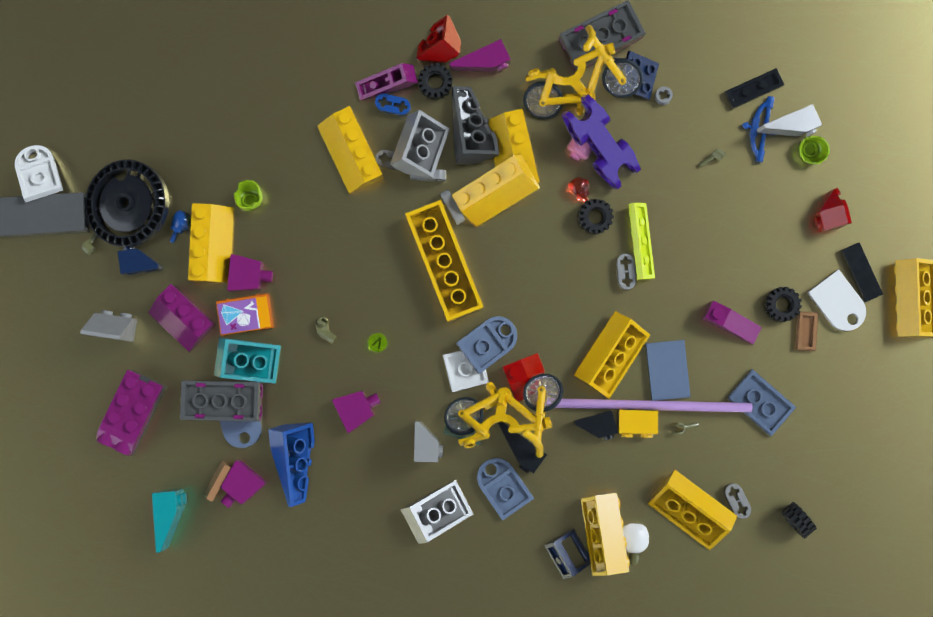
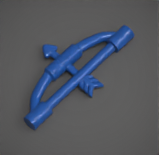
M767 96V101L759 106L751 125L748 122L742 124V127L745 129L751 128L749 136L752 151L756 156V162H763L767 135L762 133L760 147L757 150L755 137H757V129L760 127L759 117L763 109L767 108L764 124L769 123L771 109H773L775 100L773 96Z

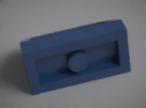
M574 528L544 545L563 579L575 576L590 565L589 553ZM569 536L585 561L577 567L574 566L561 543Z

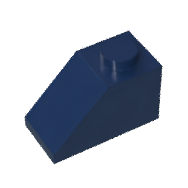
M123 247L122 251H117L120 273L122 275L163 270L159 263L143 251L135 249V247Z

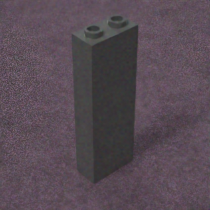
M83 192L51 194L29 202H25L23 196L1 197L0 238L89 233V223L85 213L86 194Z

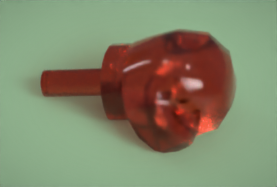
M576 177L568 184V189L572 191L578 201L581 199L584 202L589 201L587 198L590 194L588 191L590 189L588 180L582 177Z

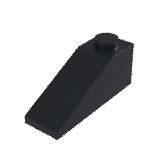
M498 422L516 460L520 463L519 468L527 474L530 471L534 474L547 454L544 453L543 457L538 458L535 446L519 433H509V426L504 422Z

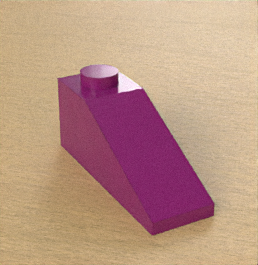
M500 39L450 62L449 67L451 71L494 72L498 70L500 72L509 67L511 59Z
M401 63L357 81L355 84L359 99L362 101L377 97L379 94H388L417 84L418 80L414 66Z
M714 300L709 302L702 317V320L752 345L762 328Z

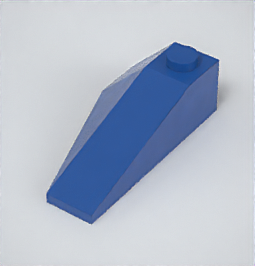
M313 423L285 424L268 429L270 449L288 507L306 502L309 478L307 477L308 466H311L312 463L310 453L315 443Z

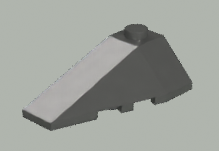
M465 86L452 87L456 164H477L498 156L499 149L497 137L494 132H491L488 126L489 121L483 116L479 108L480 104L472 88Z

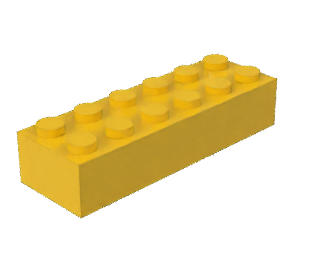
M439 200L405 213L447 322L483 309V304L442 201Z

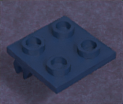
M628 51L626 58H614V60H631L640 67L643 73V83L635 95L650 100L659 63L632 51ZM618 63V65L625 66L624 72L626 73V83L624 85L619 84L618 88L631 92L638 85L639 74L632 65ZM606 76V81L610 80L611 83H619L615 76Z

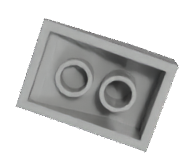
M101 310V313H94L81 329L80 334L134 342L137 319L132 318V314L120 313V316H114L112 311Z
M456 480L401 509L418 544L429 542L473 515Z

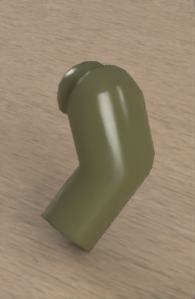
M321 316L315 323L317 335L333 344L337 335L329 331L327 318Z

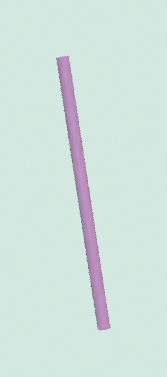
M547 398L546 407L551 406L557 398ZM562 398L555 407L752 413V403Z

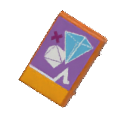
M257 293L256 295L216 301L221 336L274 328L268 293Z

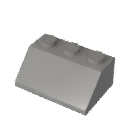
M420 110L408 115L390 165L405 174L433 178L450 128Z
M415 421L414 462H438L439 458L443 457V445H439L440 440L421 421Z

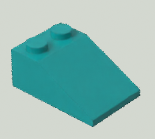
M219 337L214 376L276 384L281 346Z
M183 489L162 490L152 493L156 553L169 548L187 504V494L184 493Z

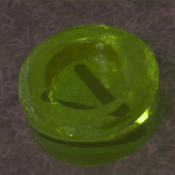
M381 333L371 335L368 340L369 348L374 352L384 351L388 344L387 338Z

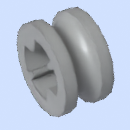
M666 86L660 87L655 94V100L660 105L669 104L673 97L672 90ZM664 92L668 93V94H667V97H669L668 99H667V98H664V100L660 99L661 95H659V93H661V94H663Z

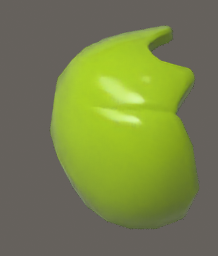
M807 136L800 142L798 147L799 157L808 164H821L828 158L830 153L829 144L823 137Z
M244 180L238 183L234 199L236 205L241 210L252 211L262 203L263 194L260 186L255 181Z

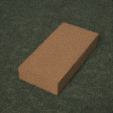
M800 311L797 315L795 350L816 351L818 313Z
M221 461L203 493L207 500L212 502L231 469L228 463Z

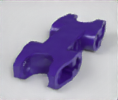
M589 94L581 97V102L585 109V115L581 120H578L569 111L563 112L561 116L568 133L580 146L587 142L597 156L592 165L598 175L613 189H619L622 186L618 177L619 167L624 164L633 173H637L641 170L640 165L630 145L623 139L616 142L605 126L611 120L604 108Z

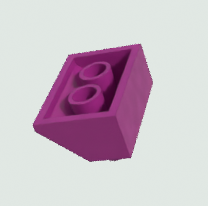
M170 284L156 298L148 312L188 352L216 325L173 284Z

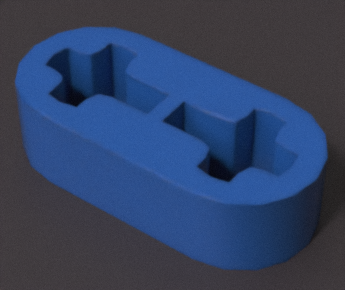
M379 94L375 99V105L381 112L403 117L410 113L411 106L405 98L389 94ZM383 98H386V101L392 105L381 107L379 101H383ZM402 103H405L407 109H403V112H400L399 108L394 106H400Z

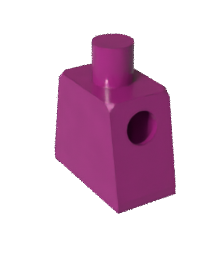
M231 254L227 291L261 290L262 282L273 281V271L263 270V262Z
M364 391L332 400L347 433L352 432L373 417L375 414L372 407L381 403L377 393L366 397Z
M240 459L236 460L221 485V488L227 493L222 498L221 503L228 508L235 501L242 505L268 482Z

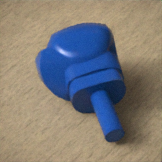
M181 210L175 212L170 229L174 230L169 240L170 242L174 243L178 233L183 234L184 231L191 229V215Z

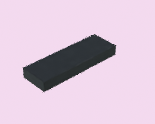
M777 68L725 91L724 94L731 108L734 109L781 88L785 84Z
M860 242L842 249L841 253L863 301L867 302L883 295Z

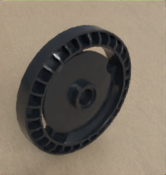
M119 160L102 168L92 179L85 198V213L91 229L103 241L120 247H135L151 240L161 230L169 211V193L163 178L151 166L135 160ZM127 172L125 178L121 181H119L115 177L121 173ZM144 176H145L146 179L150 182V184H151V186H152V188H153L154 197H155L154 210H153V194H152V191H151L150 187L148 186V184L143 180V179H144ZM128 200V201H129V204H128V206L126 207V206H125V203H126V201ZM104 222L112 229L121 232H131L139 228L141 230L132 235L118 236L111 232Z

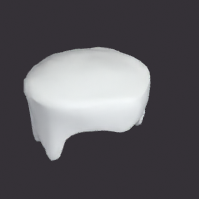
M625 524L622 529L623 536L627 542L626 551L628 553L643 552L649 544L647 528L641 524Z

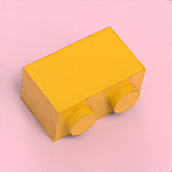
M617 410L618 433H622V437H633V434H641L642 438H653V434H658V411Z

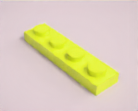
M646 203L628 204L637 280L655 279Z

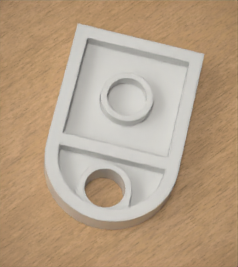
M39 145L29 146L17 155L15 169L25 202L63 191L54 157L46 147ZM32 153H37L35 158H28Z
M836 270L807 292L834 328L841 331H850L858 328L864 322L866 317L865 304L840 270ZM850 314L856 316L857 320L854 325L849 324L847 321V317Z

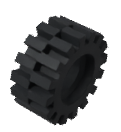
M431 63L430 66L426 65L418 76L419 89L429 99L434 98V100H437V98H444L452 88V75L449 69H446L444 65L440 66V63H436V65ZM439 75L443 80L442 85L439 88L430 87L428 84L430 76Z
M590 199L579 207L580 211L577 213L579 214L577 220L580 222L579 225L583 227V230L598 234L608 230L609 225H612V218L614 219V215H612L613 209L610 208L606 201ZM593 209H598L602 213V220L597 224H593L589 220V213Z
M789 287L774 289L765 298L766 303L764 307L767 309L765 310L766 313H769V317L775 321L785 322L794 319L800 313L799 309L802 308V305H800L802 300L799 299V294L795 293L794 289H789ZM780 297H785L790 302V307L786 312H781L776 307V301Z
M792 502L781 511L786 521L802 538H807L817 529L811 518L795 502Z

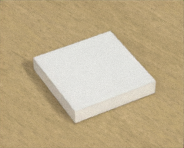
M462 351L443 355L452 392L489 382L486 369L478 374Z

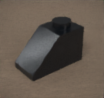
M612 411L573 421L574 425L597 438H603V441L615 438L614 434L618 433Z

